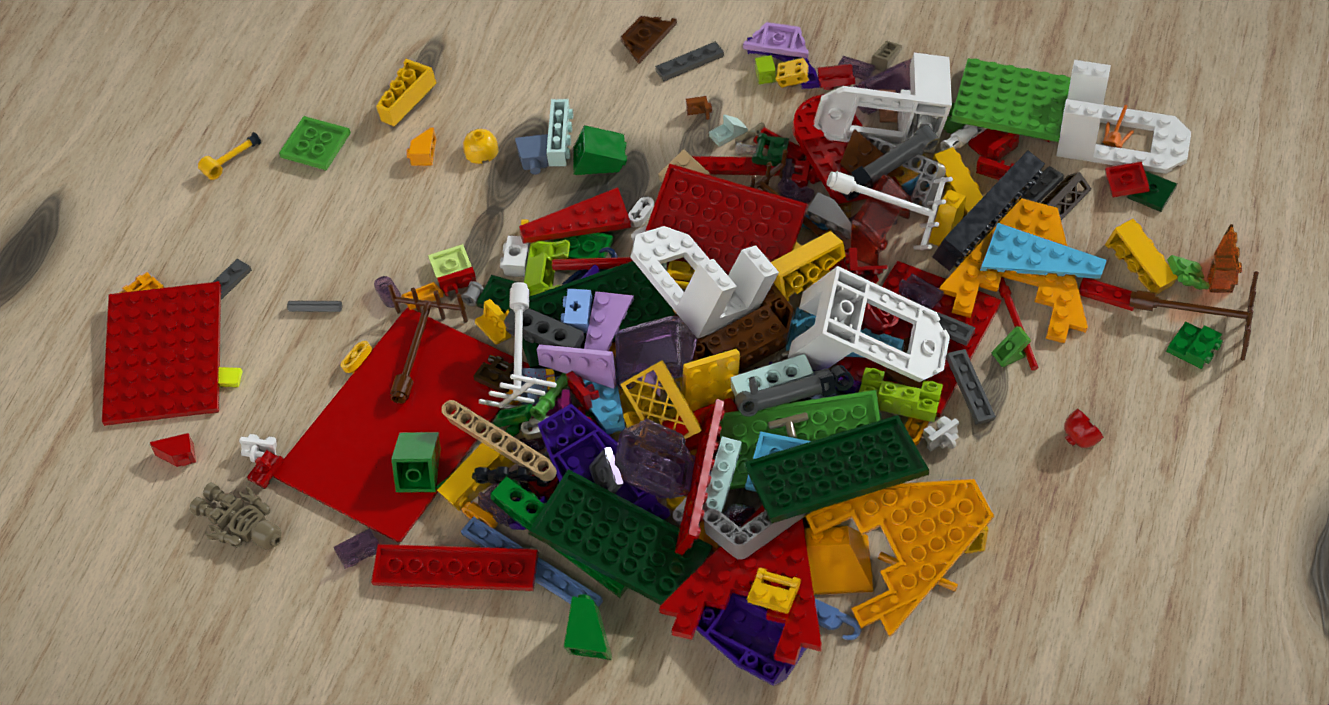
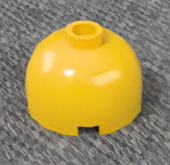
M474 129L466 135L463 141V152L466 159L470 162L483 164L482 161L488 160L489 162L497 156L498 143L493 133L487 129Z

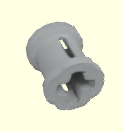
M473 281L469 283L466 293L462 294L463 302L469 306L476 305L477 298L484 289L481 284Z

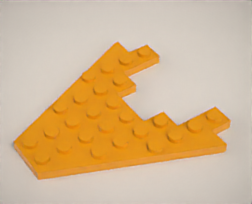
M1021 198L999 222L1000 224L1067 246L1060 214L1056 207ZM996 226L946 279L938 292L956 297L952 313L970 318L978 288L997 292L1001 277L1037 286L1038 289L1034 302L1053 307L1045 339L1065 343L1069 328L1085 333L1088 328L1075 275L1065 274V276H1057V274L1047 273V275L1022 274L1009 270L997 272L995 269L980 271Z
M975 479L901 483L818 509L805 515L814 535L820 534L850 518H853L861 536L881 527L898 560V563L880 571L889 590L851 609L861 629L881 620L888 636L891 637L992 521L994 515Z

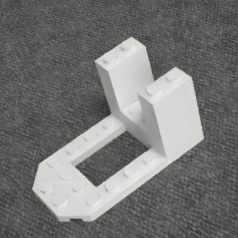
M914 53L910 63L911 90L901 89L900 93L842 86L822 95L814 119V126L818 130L821 129L828 140L849 142L852 132L856 129L864 137L874 136L898 146L914 136L915 132L925 125H929L937 137L940 138L952 106L949 57ZM857 106L898 111V131L852 125ZM936 146L929 151L924 150V152L934 153Z
M1074 60L1056 156L1114 166L1142 162L1145 171L1167 174L1178 165L1186 164L1191 131L1176 116L1133 109L1126 110L1120 126L1154 131L1150 153L1096 144L1100 123L1110 122V124L1116 125L1123 108L1103 105L1111 65Z
M665 226L636 234L630 256L697 338L712 334L759 309L779 273L755 245L741 250L729 275H727L714 259L710 260L690 235ZM682 257L685 258L695 270L685 292L661 264Z
M838 266L803 291L799 308L815 315L816 320L811 328L791 341L788 354L789 359L805 354L811 369L819 371L831 367L854 352L918 382L926 380L944 370L950 336L947 330H943L939 323L941 319L937 312ZM866 303L913 324L907 353L860 332Z

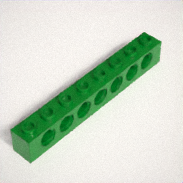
M507 476L491 493V503L527 530H530L546 503L543 504L539 501L534 493L524 490L518 481L511 480ZM517 497L520 501L514 502L511 499ZM533 509L536 511V513L531 514L528 513L527 510ZM553 548L620 598L628 589L626 586Z

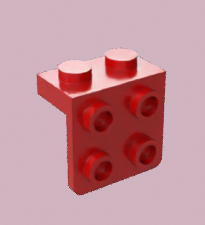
M987 128L975 138L969 140L968 146L980 156L998 161L1018 147L1019 134H1004L1002 131Z
M857 248L846 249L845 257L842 259L849 271L858 276L864 275V272H869V275L883 274L884 270L888 269V265L858 267Z

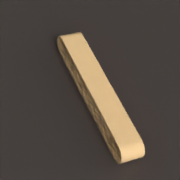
M449 400L443 404L442 413L453 425L522 468H528L530 473L541 480L550 481L555 478L557 470L544 455L458 402ZM517 447L514 452H511L513 448ZM533 457L531 461L526 462L528 458ZM548 466V469L542 472V469Z

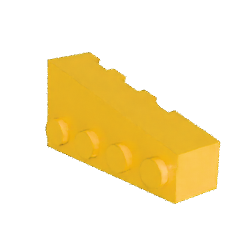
M409 59L404 60V66L399 68L397 72L398 76L395 80L391 81L389 90L384 92L376 105L381 122L395 127L437 84L431 67Z
M954 147L934 154L932 160L944 165L946 169L945 178H953V181L945 182V194L950 189L966 196L965 217L983 196L979 191L978 184L973 181L970 170L964 166L960 153L956 152ZM935 166V167L933 168V170H932V173H933V174H934V173L936 172V170H937V167H936V166Z
M1134 218L1116 227L1105 243L1108 249L1113 248L1117 252L1115 256L1119 260L1123 259L1127 263V268L1130 272L1137 273L1138 280L1150 292L1156 293L1155 295L1173 286L1178 279L1177 275L1173 274L1170 266L1165 261L1164 256L1158 252L1153 241L1146 236L1141 225Z
M829 231L771 262L779 272L773 283L787 301H790L789 297L794 293H800L803 290L802 287L809 281L814 282L823 270H829L845 257L843 241Z
M481 443L437 491L460 511L467 502H471L491 485L489 482L480 484L472 479V473H474L475 468L485 467L493 470L504 466L510 469L516 463Z

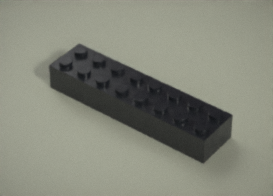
M1027 150L943 239L932 258L948 271L954 266L958 268L964 261V258L969 256L975 249V246L982 242L985 235L989 234L996 224L1006 216V213L1016 205L1015 202L1025 196V191L1032 189L1036 181L1043 174L1041 169L1045 163Z

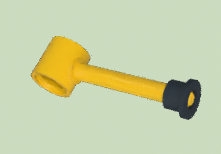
M252 132L247 141L217 160L211 156L203 157L198 163V169L210 180H215L223 172L222 164L250 146L260 145L262 143L261 139L255 132Z

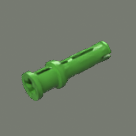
M562 373L556 380L557 386L555 388L551 387L545 396L541 395L539 402L530 408V414L535 419L543 421L546 418V413L554 408L556 399L562 394V390H565L568 386L566 373Z

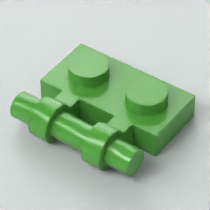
M1174 255L1167 259L1173 274L1178 275V281L1182 282L1183 285L1194 286V288L1199 290H1207L1210 287V284L1204 280L1202 267L1198 262Z

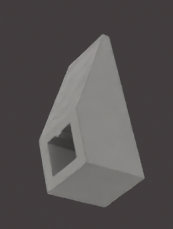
M818 192L807 210L810 220L817 224L821 222L832 231L842 232V235L848 239L854 238L858 240L857 230L835 200Z

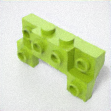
M566 239L558 242L537 241L530 244L524 283L527 284L529 289V296L560 286H553L555 270L552 269V260L568 258L570 242Z
M865 368L859 392L876 390L880 411L929 422L935 421L943 384L924 380L921 389L883 381L884 371H879L875 368Z

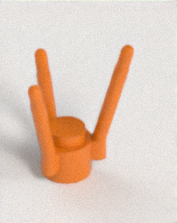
M1124 105L1114 131L1109 133L1110 122L1106 123L1105 136L1102 141L1105 146L1122 148L1126 140L1134 133L1131 130L1121 140V134L1118 132L1126 113L1127 105Z

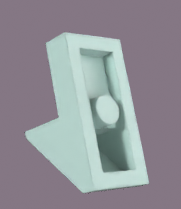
M724 114L723 124L711 130L709 137L721 147L746 133L748 128L738 118Z

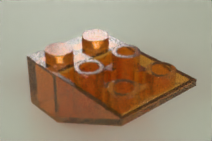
M1233 224L1229 225L1214 253L1207 277L1210 284L1209 293H1233L1235 285H1238V273L1242 272V263L1238 261L1240 249L1236 247L1237 232H1234Z

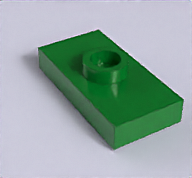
M527 404L499 410L493 424L499 428L527 422L532 416L530 408L533 405Z

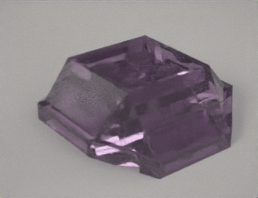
M645 419L639 424L622 430L619 434L614 465L619 469L624 483L660 499L687 496L690 492L694 459L685 445L686 441L683 434L649 419Z

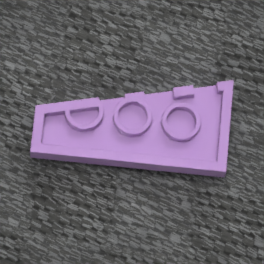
M595 292L584 349L609 351L612 340L617 335L619 326L634 300L632 295Z
M540 344L537 347L538 361L541 366L566 374L573 371L577 377L580 376L582 379L613 389L617 385L613 352Z

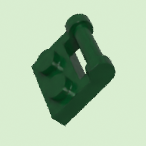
M765 133L758 134V144L756 152L753 154L752 162L759 165H767L768 162H771L772 166H777L782 161L783 150L786 149L788 151L789 138L771 137ZM764 145H769L767 156L762 155Z

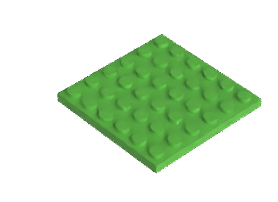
M968 58L951 121L1059 142L1071 77Z

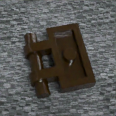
M490 355L488 362L491 364L483 362L473 376L474 381L506 394L509 389L501 388L500 383L513 385L514 379H511L510 376L514 374V363L510 364L500 356Z

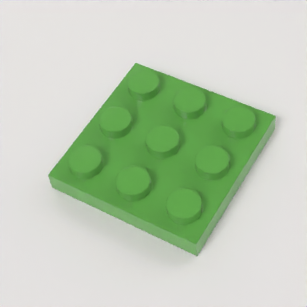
M303 116L279 152L280 158L328 170L351 134L350 128Z

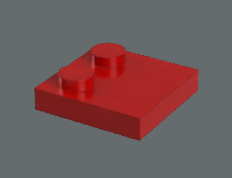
M1142 162L1105 168L1112 198L1149 192V184Z

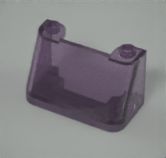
M669 316L619 330L615 338L616 382L618 386L624 391L620 385L621 383L661 360L664 361L672 377L683 376V364L692 361L698 340L686 324L676 316ZM636 382L629 383L628 385H626L627 388L632 389L635 386Z

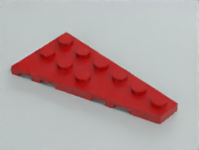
M617 187L519 226V232L522 242L525 244L631 228V221Z

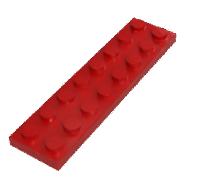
M719 399L715 400L702 421V431H700L675 553L681 555L685 553L687 548L690 549L692 547L694 539L697 540L701 532V528L698 526L705 512L702 510V507L708 497L706 487L708 488L711 482L709 472L715 463V459L712 458L718 448L716 438L719 437L722 426H719V423L725 414V410H723L724 401Z
M378 544L371 583L374 586L534 591L539 552L537 549Z

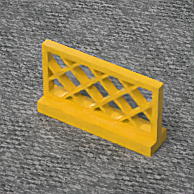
M663 360L620 384L659 453L702 431V427ZM654 370L658 377L656 385L644 382L646 374ZM643 376L642 381L636 380V379H638V378H640V377ZM631 382L640 383L639 394L630 393L626 385ZM643 384L655 387L652 398L641 396ZM657 388L665 390L668 394L666 402L654 399ZM640 398L651 401L648 412L639 409L638 403ZM653 402L665 405L662 416L650 413ZM667 406L676 408V420L664 417ZM649 416L661 418L658 429L649 426ZM663 419L675 422L672 433L661 430ZM677 423L685 425L689 431L683 436L674 434ZM659 433L671 436L669 444L661 447L658 442Z

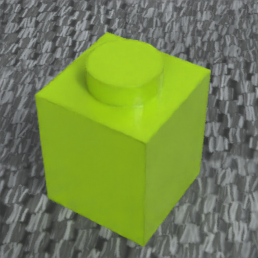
M772 55L755 58V72L759 85L776 82V69Z

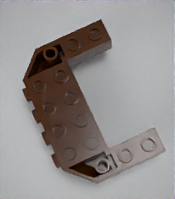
M773 283L759 309L703 339L701 337L697 338L678 314L665 320V333L684 357L685 364L737 349L740 353L739 372L786 347L793 325L794 309Z

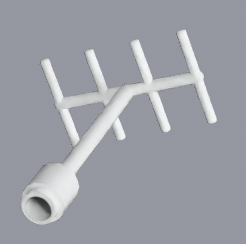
M838 171L829 174L827 186L832 190L847 195L850 192L856 191L929 216L927 223L920 224L921 228H925L921 244L913 246L914 250L923 251L932 249V245L926 244L931 228L939 226L938 222L933 221L938 205L946 203L945 199L940 200L945 182H951L953 178L942 177L933 181L935 184L939 183L934 201L927 202V205L932 206V209L858 185L854 181V177Z
M522 282L513 283L510 289V308L515 312L514 374L510 376L511 379H514L513 385L500 383L501 388L511 389L513 393L510 395L490 391V396L505 399L502 402L479 399V404L505 409L518 407L509 404L513 400L534 404V399L520 397V395L526 392L545 396V391L530 388L534 384L554 388L557 386L554 382L522 376L523 312L529 308V289L527 284ZM521 381L527 382L521 386Z

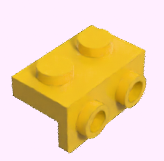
M491 299L485 301L483 315L475 319V324L496 345L511 338V334L506 330L504 323L507 316Z

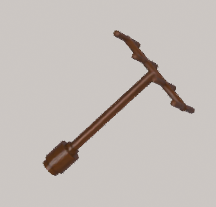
M786 149L783 150L781 163L771 170V162L767 163L766 175L755 183V175L751 176L750 187L760 188L765 192L779 195L769 187V180L779 171V178L782 179L784 177L787 158ZM805 216L803 224L818 237L829 231L834 233L830 229H820Z
M1255 271L1253 274L1247 312L1162 300L1159 297H1155L1156 293L1140 290L1131 292L1129 306L1134 307V309L1152 312L1153 308L1164 307L1246 319L1243 348L1240 357L1244 361L1251 335L1259 272Z
M388 285L396 313H401L398 302L416 305L417 311L421 313L403 372L400 375H396L390 391L392 401L403 404L409 399L413 386L410 373L431 307L438 308L442 320L446 318L443 309L461 311L463 321L465 323L468 322L465 311L466 307L464 306L461 294H457L459 305L441 303L437 290L434 291L436 302L419 300L414 287L411 288L413 299L396 297L393 285Z

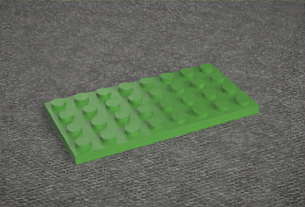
M876 390L782 404L760 410L751 417L742 415L740 411L725 413L722 421L719 423V426H722L720 439L723 436L742 442L729 490L745 488L748 473L744 462L753 460L760 432L788 437L786 426L771 430L768 422L806 412L808 420L793 424L797 436L796 439L815 441L880 421Z

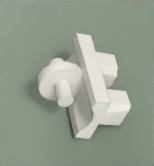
M943 416L937 421L939 430L936 431L931 426L923 430V437L927 441V448L930 451H933L938 446L942 449L946 446L949 449H954L956 447L955 440L959 438L957 435L959 421L956 418L951 421L946 416Z
M250 434L248 437H241L239 440L241 456L250 457L251 462H255L258 457H262L266 450L277 455L275 437H268L266 440H262L257 435Z

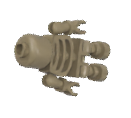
M212 482L205 486L203 496L210 502L213 500L220 501L222 507L213 509L200 497L193 499L190 504V511L194 515L199 516L201 514L207 516L212 523L218 524L222 530L229 523L232 535L227 531L219 530L214 525H209L211 531H215V533L211 534L205 532L210 540L219 539L222 543L228 542L231 546L240 547L243 541L249 542L252 539L255 544L266 550L278 546L281 542V529L264 517L270 513L269 506L261 502L262 499L259 496H255L252 489L246 486V490L249 492V495H243L242 492H239L244 501L250 502V505L245 507L240 498L236 499L232 494H225L218 485Z

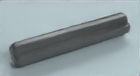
M288 301L287 308L289 312H341L343 305L341 301Z

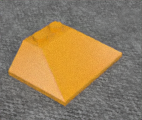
M849 526L832 527L817 535H814L811 528L804 529L814 595L873 592L868 535L864 534L861 536L859 531Z

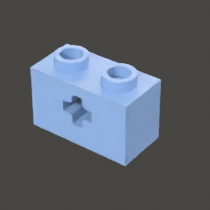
M568 289L567 296L563 298L565 313L561 314L562 323L587 333L593 300L591 290Z

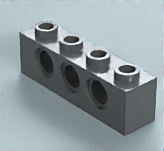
M529 308L523 312V325L530 324L526 327L523 326L522 337L530 343L535 342L540 345L581 348L585 341L583 331ZM511 309L504 323L506 330L515 336V312Z

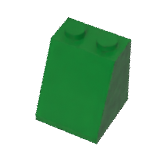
M584 125L573 146V175L620 172L623 165L625 166L627 163V155H625L627 142H625L624 134Z
M439 432L399 433L391 459L396 492H436L441 451Z
M579 594L578 597L572 596L564 648L570 655L612 660L599 607L589 595Z

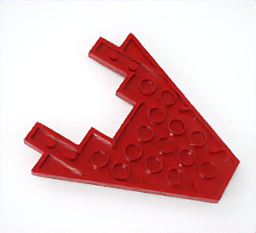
M763 505L741 527L764 512ZM802 518L745 559L733 557L720 546L659 607L660 614L676 617L671 629L672 636L692 640L705 605L726 610L732 593L748 597L758 569L764 568L770 573L792 579L793 577L801 579L799 589L788 614L769 608L767 610L766 620L785 624L774 654V660L796 665L801 647L821 652L822 643ZM767 580L763 581L764 584L786 590L790 589L789 586Z

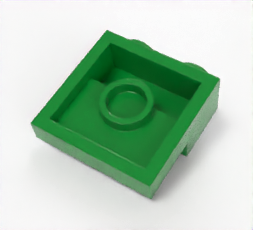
M1185 321L1167 347L1166 352L1202 369L1206 363L1210 364L1214 357L1213 352L1220 349L1223 340H1221L1222 333L1205 325L1201 329Z

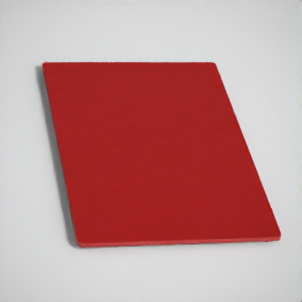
M406 308L367 358L355 370L287 454L283 463L273 475L275 479L398 543L405 538L438 494L437 489L436 492H396L391 459L399 433L439 432L441 451L437 485L440 484L457 469L478 441L473 436L453 425L442 413L443 404L449 400H454L491 423L502 408L479 404V399L502 402L505 398L490 396V391H498L474 381L473 376L483 362L491 364L488 362L490 355L500 356L504 358V361L510 364L514 363L513 356L428 317L410 373L413 386L409 399L403 404L392 401L390 391L394 378L403 372L421 316L420 312L413 309L410 310L409 308ZM522 361V368H530L528 363Z

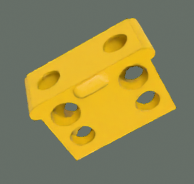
M804 58L778 63L777 77L775 79L779 86L782 88L809 81L808 64Z

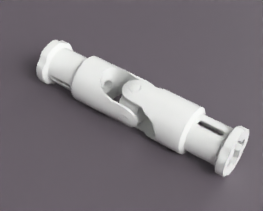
M966 124L964 129L957 130L948 140L940 142V148L942 151L954 147V149L961 148L971 138H975L987 128Z

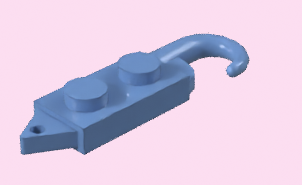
M815 599L819 626L828 630H834L844 622L854 627V633L852 635H843V639L854 640L860 635L861 627L855 618Z

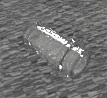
M740 141V143H736L735 153L753 156L757 145L744 144Z

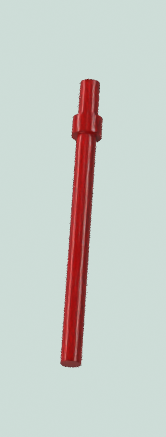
M1001 277L998 290L1000 296L1004 298L1014 327L1019 326L1024 330L1011 298L1012 292L1010 287L1006 285L1004 277ZM1028 344L1023 350L1031 370L1035 371L1039 367L1031 346Z

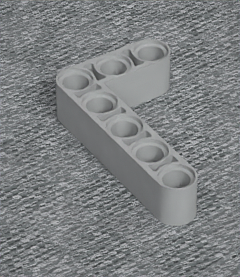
M874 136L865 137L871 143L875 142V147L883 154H886L888 148L892 150L897 147ZM918 154L901 165L921 173L909 202L918 205L922 200V206L931 209L932 206H928L927 202L934 201L939 183L935 184L933 181L944 177L946 169L943 164ZM921 160V165L917 168V163ZM936 166V167H937V170H936V172L933 174V173H932V170H933V168ZM929 183L930 187H929V189L926 191V190H925V187H926V185Z
M709 509L704 513L703 520L705 533L733 557L745 559L808 513L771 524L766 511H764L740 528L717 509Z

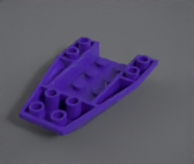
M572 404L537 424L550 460L557 470L556 476L559 483L568 469L594 483L589 466L604 448L611 447L624 483L616 491V495L631 503H635L655 489L654 484L633 455Z
M734 593L730 596L726 610L705 605L696 630L733 664L773 686L788 678L796 665L774 660V654L785 624L766 620L768 608L748 603L747 596ZM801 647L796 664L807 648Z

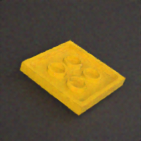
M737 349L683 364L682 394L692 411L711 405L716 399L721 401L730 397L735 399L731 389V377L739 373L740 353Z

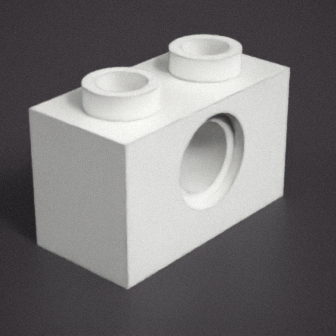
M508 236L507 243L503 244L504 257L500 259V268H503L504 276L525 277L531 243L523 244L521 236Z

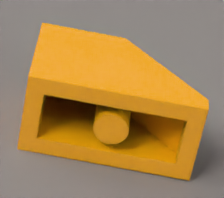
M434 128L427 129L411 140L410 148H407V158L410 159L411 166H432L436 146Z

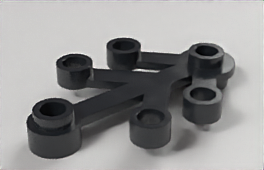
M504 466L493 470L478 467L472 473V479L476 480L477 483L485 484L489 482L496 485V487L506 476L511 480L518 481L524 490L528 488V483L521 481L537 482V486L546 487L551 482V480L543 481L537 476H529L530 470L528 468H518L509 472V468Z

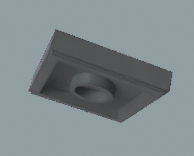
M611 447L604 448L591 463L589 470L595 484L615 494L624 483Z

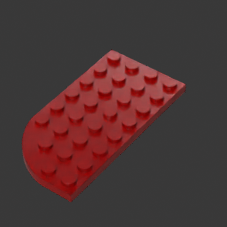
M817 95L804 101L794 115L792 123L793 135L830 197L837 204L872 198L860 194L855 199L847 201L841 192L832 190L827 186V179L831 172L838 171L850 175L840 164L848 142L828 140L824 136V132L814 126V119L822 95ZM854 115L852 125L862 126L857 116ZM894 176L888 178L886 182L875 184L871 189L885 194L899 193L902 187Z

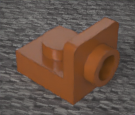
M707 96L686 99L687 116L705 113L706 120H710L712 104L711 102L708 103Z

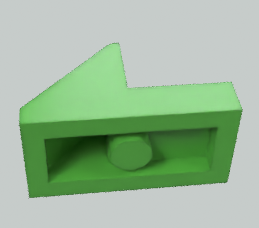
M1016 326L991 353L1001 367H1005L1026 357L1023 349L1031 342V339L1021 327Z

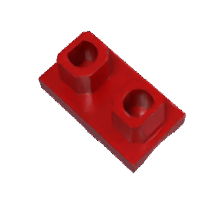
M807 157L806 161L796 160L794 172L802 173V175L793 173L791 185L800 187V192H806L808 181L811 184H815V182L820 181V178L814 168L812 169Z
M266 450L262 457H258L255 460L256 465L247 476L248 481L264 489L267 488L270 484V479L283 463L284 458Z

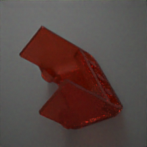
M885 174L873 189L913 203L911 197L892 177ZM869 196L855 216L851 226V248H857V260L870 266H879V254L886 249L888 240H886L888 231L898 216L909 219L910 210Z

